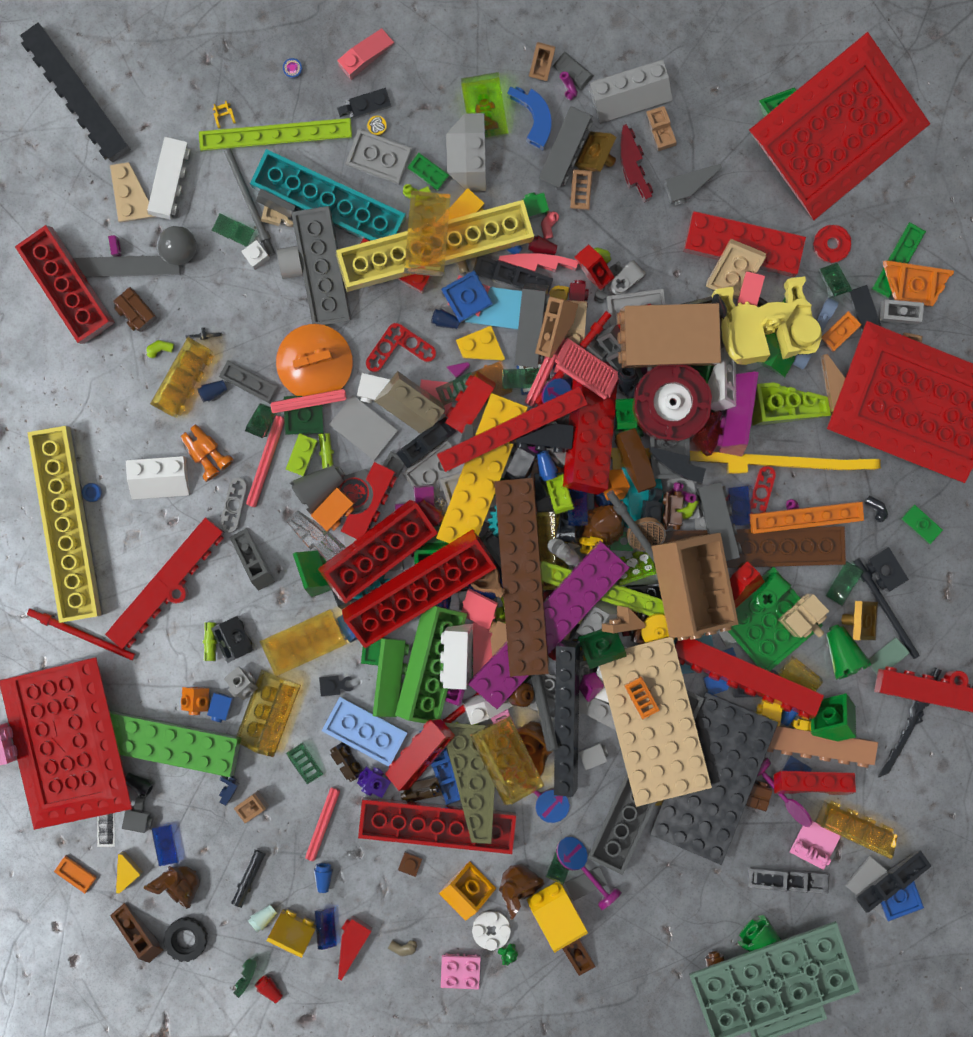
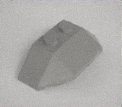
M484 113L464 114L446 133L447 173L465 190L468 188L470 191H486Z

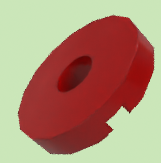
M827 225L821 228L814 237V252L824 262H840L851 251V236L846 229L839 225ZM829 239L837 241L835 249L828 247L827 242Z

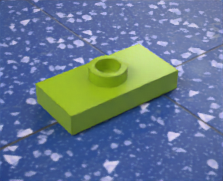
M564 474L546 480L555 514L574 509L569 489L563 487Z

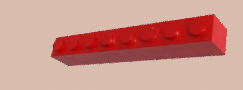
M578 386L437 453V456L444 471L447 472L588 404Z
M689 637V639L678 641L677 638L675 649L680 665H689L691 670L697 673L705 672L713 680L719 681L721 679L727 682L726 685L735 689L738 687L745 690L744 693L755 697V695H758L766 703L781 705L780 708L787 712L795 711L803 719L809 720V718L813 719L816 717L824 695L698 640H690Z

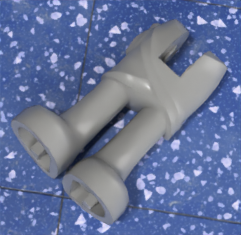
M554 538L548 543L550 552L557 555L558 558L564 560L567 565H571L573 568L587 555L580 552L581 547L573 550L560 539Z

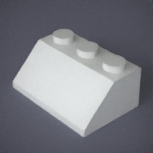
M187 457L126 460L127 482L132 500L189 496Z
M473 624L447 627L441 634V644H444V652H441L440 661L444 663V670L440 672V682H443V688L467 689L469 686L468 682L472 678Z

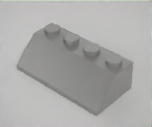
M663 60L589 83V91L600 124L673 101L669 77Z

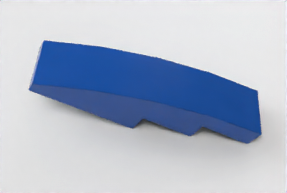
M445 747L431 763L435 776L438 777L446 805L460 801V796L449 753Z

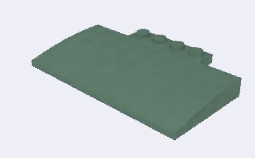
M836 921L689 973L711 1037H735L749 1031L751 1037H778L827 1019L823 1005L860 992Z

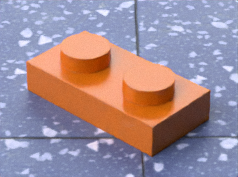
M848 311L822 335L821 340L834 352L861 326V323Z

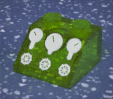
M647 552L632 553L633 557L628 559L625 556L619 557L630 567L617 581L619 586L657 574L653 561Z

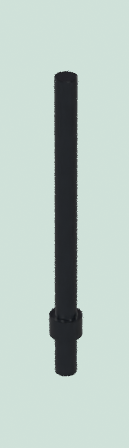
M860 558L855 559L853 563L860 573L861 580L866 582L912 658H918L920 656L873 581V575L870 570L865 568Z

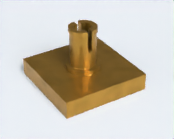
M590 131L574 166L582 170L601 172L604 164L612 167L616 162V157L609 153L617 137L611 133Z
M855 601L854 614L842 615L843 625L854 626L853 640H876L878 602Z

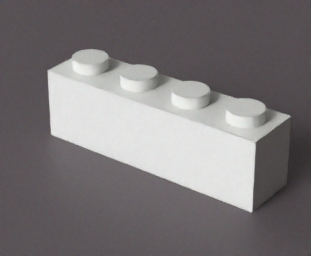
M164 137L148 204V215L171 220L172 215L176 214L178 204L175 203L176 196L180 197L182 185H179L180 178L184 179L186 167H183L184 161L188 160L190 156L187 142Z

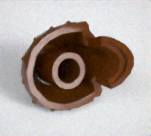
M612 505L588 510L582 516L585 525L581 527L580 538H590V536L601 538L605 545H612V543L618 541L623 536L625 521L621 515L616 513Z
M530 721L511 733L510 741L516 753L528 762L525 767L527 772L534 777H539L543 774L547 758L552 752L546 749L541 723Z
M522 864L511 865L503 873L499 887L511 920L514 919L521 908L519 900L530 897L544 885V879Z
M168 866L166 872H163L159 877L148 883V885H144L143 888L155 894H161L165 890L174 902H179L185 909L191 908L200 880L196 871L187 866Z

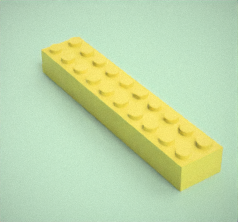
M524 200L342 248L336 250V257L346 291L350 292L530 243L533 241L534 234Z
M68 426L27 432L59 623L102 616L71 429Z

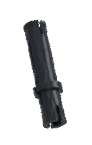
M254 849V853L241 882L237 884L238 889L231 901V904L234 906L243 907L248 892L252 890L251 885L266 855L265 853Z

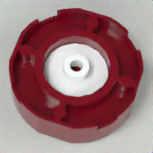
M688 365L656 366L642 377L635 388L633 414L640 428L650 437L662 441H683L695 435L705 426L710 417L712 394L708 383L694 368ZM670 400L675 402L674 406L670 405Z

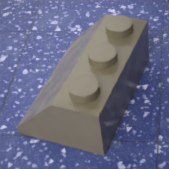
M399 371L396 372L374 400V402L418 433H422L432 427L445 412L441 401Z

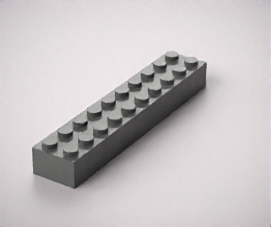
M686 690L695 720L704 698ZM627 773L588 855V859L623 875L656 804V802L636 807Z

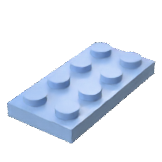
M339 697L322 729L324 733L388 767L408 733L380 717L373 716L369 711L342 697Z

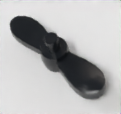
M202 327L199 334L185 335L186 339L200 338V340H205L208 337L222 336V332L207 334L205 327Z

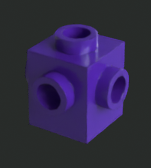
M366 766L364 771L360 773L357 784L362 787L361 791L369 796L374 794L382 798L391 781L383 775L384 772L379 768L374 767L371 769Z

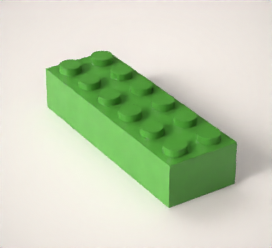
M433 606L421 614L395 716L424 724L429 720L441 718L448 688H443V682H440V672L444 670V663L440 661L441 652H444V644H441V634L447 627L464 625L467 617L466 613Z

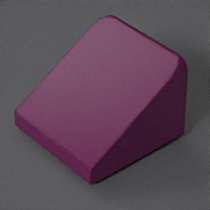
M466 362L447 366L446 368L458 379L470 368V364Z
M596 673L583 675L579 690L587 702H590L603 689L604 685Z

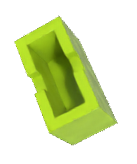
M299 434L285 470L305 476L319 441Z

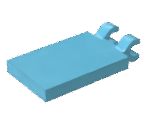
M490 287L488 295L493 305L482 310L479 317L473 315L465 320V323L518 330L522 291Z

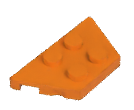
M883 261L894 300L924 303V306L929 307L934 306L938 295L946 287L945 283L954 274V270Z

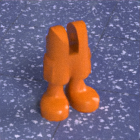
M195 424L190 429L194 436L197 437L196 441H193V438L186 432L180 437L189 450V455L194 462L203 465L205 472L202 477L205 482H208L220 474V471L207 458L208 455H211L221 471L229 467L234 460L230 455H221L217 451L218 444Z

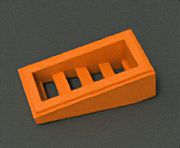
M642 676L624 684L642 720L660 711ZM639 684L642 685L640 689L632 692V688ZM643 691L646 692L645 695H643V696H641V697H639V698H637V699L635 698V695H637V694H639V693H641V692H643ZM646 698H649L650 701L642 705H639L638 702ZM651 704L653 705V708L643 713V708Z

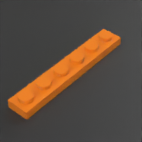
M861 501L750 514L751 533L753 534L864 521L863 502Z

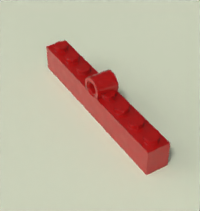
M205 517L105 635L121 649H126L127 647L130 649L137 641L135 637L139 632L143 634L149 627L147 623L151 618L156 619L162 612L160 608L164 603L167 605L170 602L177 604L186 601L189 592L184 586L187 583L185 579L189 574L193 575L199 569L198 564L202 559L205 561L212 552L210 550L214 545L218 546L224 540L223 535L225 532L209 518ZM177 589L181 592V596L179 598H176L174 595V592Z
M886 666L885 670L878 669L874 692L973 713V688H970L971 684H968V676L963 671H948L944 678L936 681L933 680L934 676L922 674V677L915 676L916 672L904 670V673H898L897 668Z

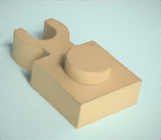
M264 206L261 217L262 222L279 226L282 221L286 226L293 227V221L288 220L287 216Z

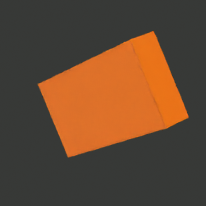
M67 855L64 856L54 870L57 875L84 894L97 878V876Z

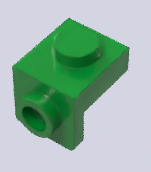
M634 398L616 400L615 415L617 429L637 428V420L632 409Z

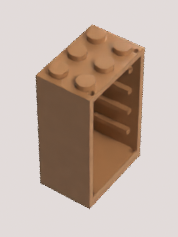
M719 303L624 306L617 313V325H620L617 341L618 344H621V352H618V363L622 364V368L656 367L662 365L713 366L721 363Z
M721 533L694 536L651 546L670 638L677 637L678 641L689 639V636L690 640L702 638L704 633L705 636L717 634L716 631H729L731 626L738 625Z

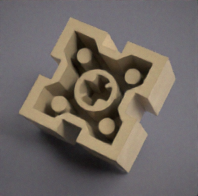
M805 594L778 620L793 637L801 638L803 636L805 638L813 631L820 638L824 631L816 623L821 624L827 618L826 614L829 610L814 594Z

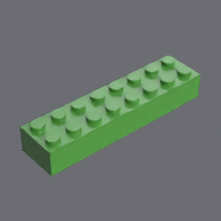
M109 710L120 755L226 777L234 775L242 737Z

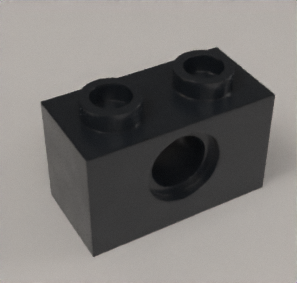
M884 547L866 558L868 562L866 566L871 574L875 573L878 578L876 582L881 590L890 592L909 580L889 547ZM884 565L890 568L887 576L883 575L881 571Z
M238 616L211 628L227 663L254 651L252 641L247 637L244 624L239 620ZM232 635L236 638V642L233 641Z

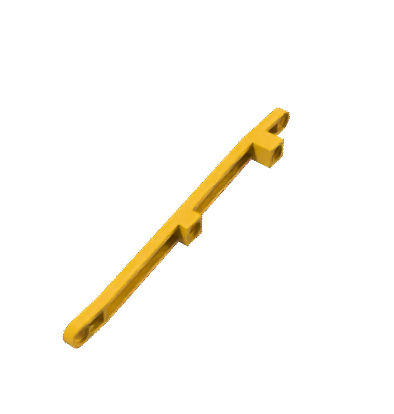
M612 448L611 450L612 470L624 467L621 462L623 456L618 448ZM645 448L648 459H651L649 448ZM690 451V461L726 463V474L748 473V465L826 470L881 469V459L837 460L743 454L741 457L719 452Z

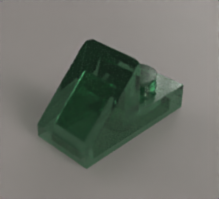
M838 263L819 269L820 275L827 286L828 297H835L852 291Z
M539 368L502 369L503 389H531Z
M260 403L248 422L245 431L260 438L267 437L277 413H272L271 407Z
M556 847L552 860L546 869L545 877L563 885L569 869L565 868L558 860Z

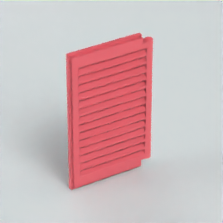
M566 338L555 360V363H557L556 367L604 400L607 397L610 398L618 381V371L569 338Z

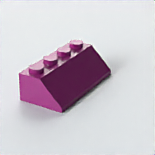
M759 372L736 374V406L725 409V417H721L720 428H723L722 435L719 434L717 446H720L719 453L742 457L748 446Z

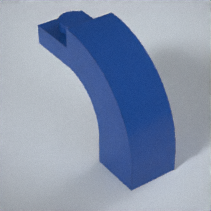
M510 86L507 98L526 107L533 116L534 124L527 136L526 142L544 150L550 137L552 123L547 103L533 89H530L528 95H526L523 89Z

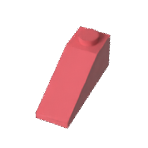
M381 28L337 60L338 65L352 80L390 48L394 42Z

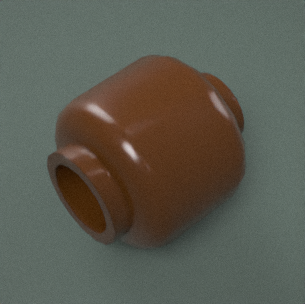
M523 682L509 696L508 702L514 706L528 707L532 704L535 697L533 686Z

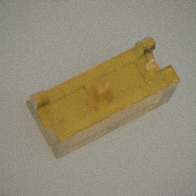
M793 655L779 673L781 677L815 692L823 683L820 676Z

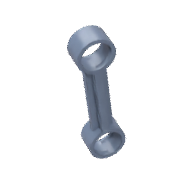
M830 297L825 301L817 318L822 333L839 302ZM812 354L797 355L793 365L803 370Z

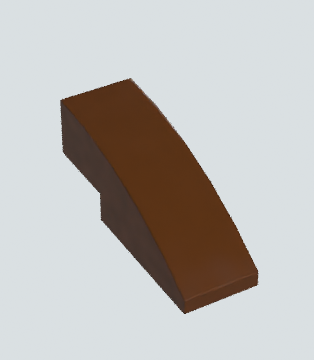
M633 428L618 433L614 442L623 456L621 462L638 493L656 487L650 461L636 429Z

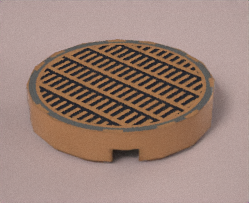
M645 517L635 521L651 546L664 542L666 537L665 528L657 519ZM628 528L627 538L629 545L639 552H646L631 529Z

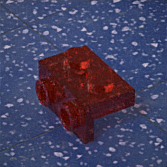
M721 410L710 412V417L705 426L696 433L692 440L705 456L712 455L717 446L719 434L722 435L723 428H720V418L723 413Z

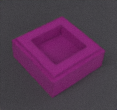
M115 235L108 236L111 255L113 257H121L119 238Z

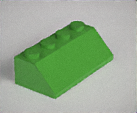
M387 637L381 639L373 716L397 717L395 714L404 683L401 682L402 675H406L407 663H404V655L408 656L409 644H406L404 639Z

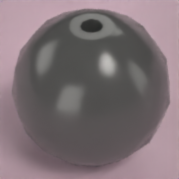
M171 226L164 229L159 235L157 251L166 263L183 265L194 257L196 240L187 228Z

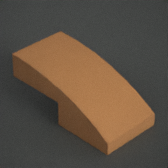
M665 106L646 111L658 151L676 146L677 142L670 126L671 122Z

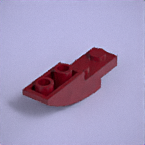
M627 124L622 127L620 137L622 171L628 188L636 186L645 203L652 199V193L654 192L649 182L646 183L644 179L645 172L642 166L637 165L642 162L644 152L641 146H637L634 141L636 136L633 129L628 128Z

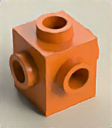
M182 687L181 710L189 711V715H200V712H208L209 688Z

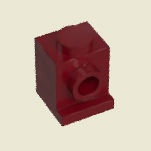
M574 280V283H570L569 300L588 301L589 289H585L586 281Z

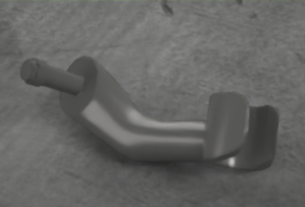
M619 261L609 268L614 277L622 271ZM597 288L594 296L595 301L604 302L607 294L603 292L604 288L602 290Z

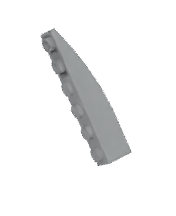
M544 674L542 679L547 695L555 698L556 677L551 674ZM579 690V711L616 730L610 705L595 697L590 702H587Z

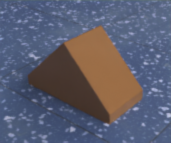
M537 42L529 77L544 81L548 80L556 47Z
M257 790L237 805L234 810L243 822L247 823L267 809L269 805Z

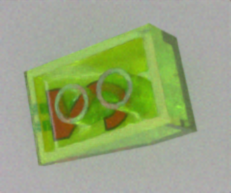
M499 72L461 78L466 114L484 113L485 137L508 134Z

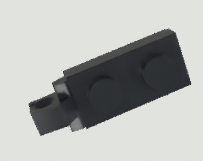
M385 87L350 98L345 101L346 105L337 107L340 117L350 115V118L355 117L356 119L391 108L392 106Z

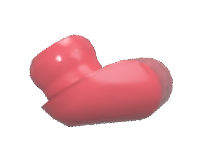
M557 212L547 213L541 221L545 239L553 238L551 228L559 220Z

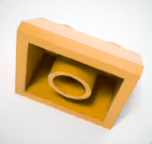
M469 861L438 894L466 921L479 911L496 890V887Z

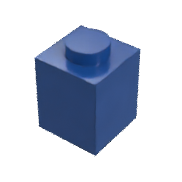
M219 692L213 693L207 713L208 716H211V720L220 723L223 720L226 721L229 717L234 697Z

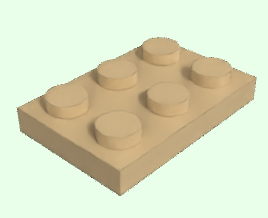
M730 239L708 278L706 287L713 290L733 287V298L738 299L745 271L757 273L766 258V253Z

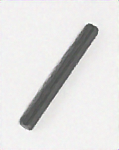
M530 675L546 749L552 752L558 749L542 675Z

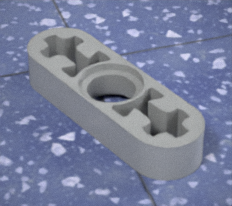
M234 478L229 484L220 523L221 528L225 532H234L239 526L247 492V483L241 478ZM238 481L243 486V489L238 491V495H242L241 499L230 497L231 493H236V488L233 485L237 484ZM231 500L239 502V508L236 511H232L229 508ZM227 512L237 514V518L232 517V522L235 525L230 527V529H227V525H225V521L230 519V515H226Z

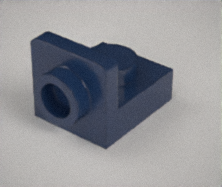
M789 755L780 771L811 772L812 768Z
M221 776L219 778L220 781L229 785L228 787L224 786L219 794L222 797L219 802L225 806L230 802L239 786V783L236 782L237 778L234 776Z

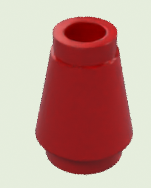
M263 975L256 982V991L275 1004L283 997V994L271 977Z

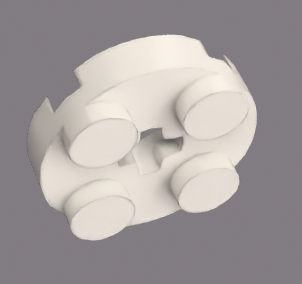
M484 911L480 913L474 920L472 928L476 943L490 951L504 946L511 932L507 917L499 911ZM487 926H495L496 933L494 935L492 933L488 934Z

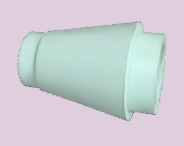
M269 905L251 915L248 922L258 933L260 930H264L277 912Z

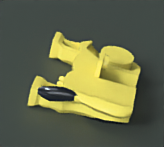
M805 276L790 278L784 283L786 303L771 302L760 307L750 305L748 301L744 305L738 303L736 307L733 303V287L715 289L711 295L713 298L712 304L719 303L723 343L729 357L737 364L747 365L765 362L770 356L765 334H772L776 332L783 359L796 355H808L817 351L820 346L822 331L817 320L812 317V304L806 300L802 291V287L806 282Z

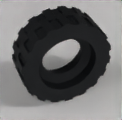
M189 917L179 918L174 921L164 934L163 942L167 954L172 959L179 960V962L195 960L202 954L208 942L205 926L203 927L202 923L198 922L195 918ZM183 930H189L195 936V943L189 949L179 947L176 942L178 933Z

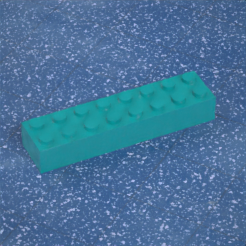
M267 149L250 182L252 188L258 191L263 189L295 205V208L299 210L330 206L335 227L369 241L400 233L407 218L406 214Z

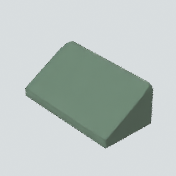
M895 637L869 658L872 664L870 667L877 675L878 669L885 670L886 666H895L910 652Z

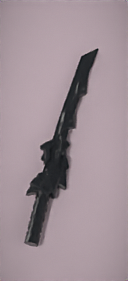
M934 668L931 675L934 676L933 680L938 681L942 670ZM913 700L912 707H910V717L907 719L908 724L902 730L896 747L891 749L889 758L878 778L891 771L915 725L923 722V710L929 706V703Z

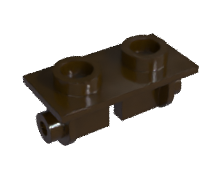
M341 742L330 749V756L336 765L343 762L344 766L340 768V771L345 779L349 780V782L356 780L363 770L360 763L352 755L350 747Z
M438 777L416 781L409 790H404L401 793V799L413 802L442 796L443 793Z

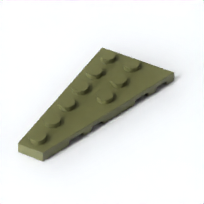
M445 723L455 735L447 745L471 842L491 844L499 726Z

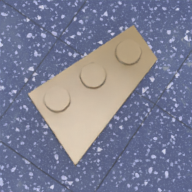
M130 163L110 165L118 222L155 218L156 216L148 215L149 200Z

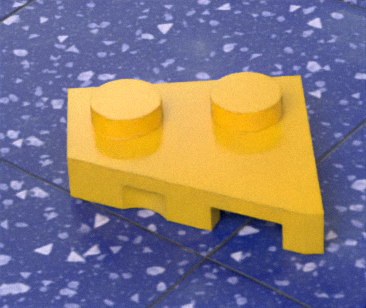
M491 326L456 340L464 359L505 360Z

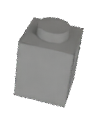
M599 742L578 750L586 770L607 762L606 757L609 756L605 745L601 746Z

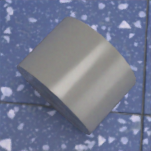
M298 246L277 249L282 279L303 276Z

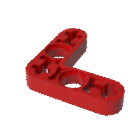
M393 323L388 327L368 356L366 367L371 372H379L398 345L426 363L432 362L435 359L436 351L433 346L401 324ZM393 328H400L399 332L401 333V335H396L393 338V341H396L395 344H393L390 340L385 339L386 336H389V338H391V336L393 335V332L391 330ZM409 338L417 340L415 348H409L406 345ZM382 343L390 344L391 349L388 353L380 351ZM421 343L424 344L422 346L424 350H432L431 354L433 356L431 358H424V353L420 350L418 354L415 352L419 349ZM377 351L385 359L382 360L380 357L378 360L379 367L372 369L370 360H376L378 356L375 355V352Z
M765 466L759 469L750 500L727 494L728 497L725 500L728 502V498L732 499L729 503L732 514L750 519V514H753L751 510L757 506V503H753L754 499L758 502H764V506L760 504L758 509L761 513L766 512L776 477L775 470L772 467ZM766 470H769V474H771V477L766 480V483L770 484L769 487L758 484L759 481H764L762 472H766ZM758 488L766 490L767 495L765 498L760 499L757 497L756 491ZM735 501H740L743 504V509L740 512L733 510L732 506Z

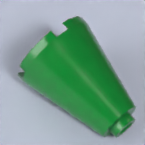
M837 624L828 628L829 632L826 633L836 680L849 677L858 673L861 668L864 670L872 665L871 661L844 626L840 627Z
M764 915L757 916L759 918L757 921L753 919L749 921L739 934L741 941L738 940V944L749 952L781 941L776 930Z

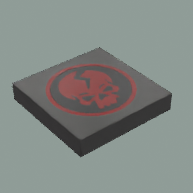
M367 469L345 475L343 477L344 482L338 487L356 503L353 506L355 510L351 514L367 509L372 502L373 490L366 480L368 475Z

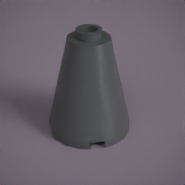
M335 465L295 479L290 484L302 505L306 504L308 506L306 510L312 514L344 482L343 477L345 474L340 466L335 467Z

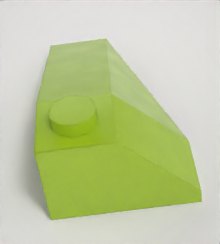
M775 382L757 384L752 426L831 416L829 401L826 396L799 391L793 387L788 388Z

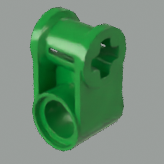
M776 572L757 595V605L764 609L774 606L792 585ZM763 596H764V597H765V596H769L768 601H769L770 603H765V604H764V603H763V601H764Z

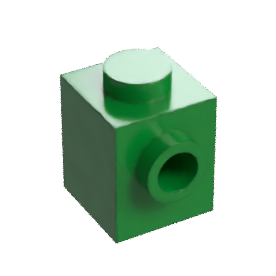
M533 192L524 195L525 198L522 200H524L529 220L549 213L544 193L536 195Z

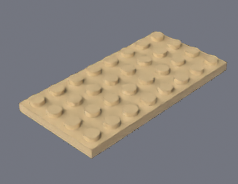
M666 637L624 648L627 657L599 666L636 807L712 788L673 638ZM640 676L644 679L660 710L643 720L624 684ZM639 684L632 688V692L640 689L642 685ZM643 691V692H641V693L635 695V698L637 699V698H639V697L645 695L646 692ZM646 698L638 703L642 705L650 700ZM651 704L643 708V713L653 708V705Z

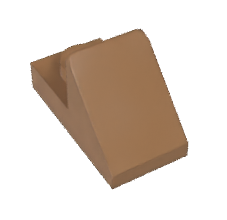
M617 606L616 619H609V623H602V631L609 633L645 628V624L628 607Z

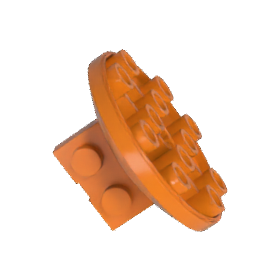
M307 324L294 329L283 339L276 356V368L281 382L292 394L308 396L343 389L352 373L353 357L347 341L339 332L325 325Z

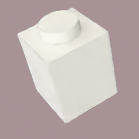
M257 240L241 251L255 270L270 259Z

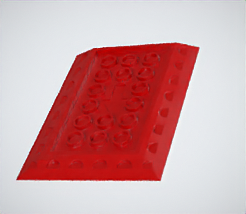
M866 32L750 128L749 131L814 221L928 127L930 122L869 32Z
M866 321L827 429L965 483L973 469V363Z
M97 657L0 680V689L8 723L13 731V744L17 748V761L34 830L132 809Z

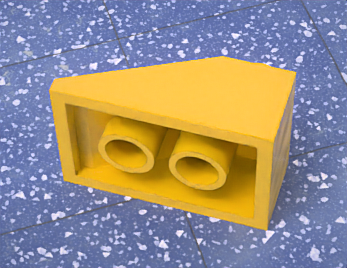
M560 880L526 899L554 953L588 934L569 894Z
M290 909L282 910L266 941L302 958L317 926L314 925L315 922L306 917L302 919L297 916L296 912Z

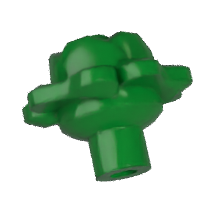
M510 943L506 948H499L498 954L502 955V965L508 966L517 960L518 952L515 949V944Z

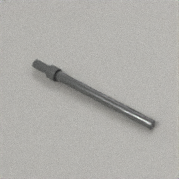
M226 149L224 154L258 230V238L264 244L268 256H272L275 254V251L270 241L271 236L265 230L231 149Z
M613 490L609 491L607 496L614 505V510L618 515L622 516L654 562L651 544L628 513L627 506L623 501L619 500Z

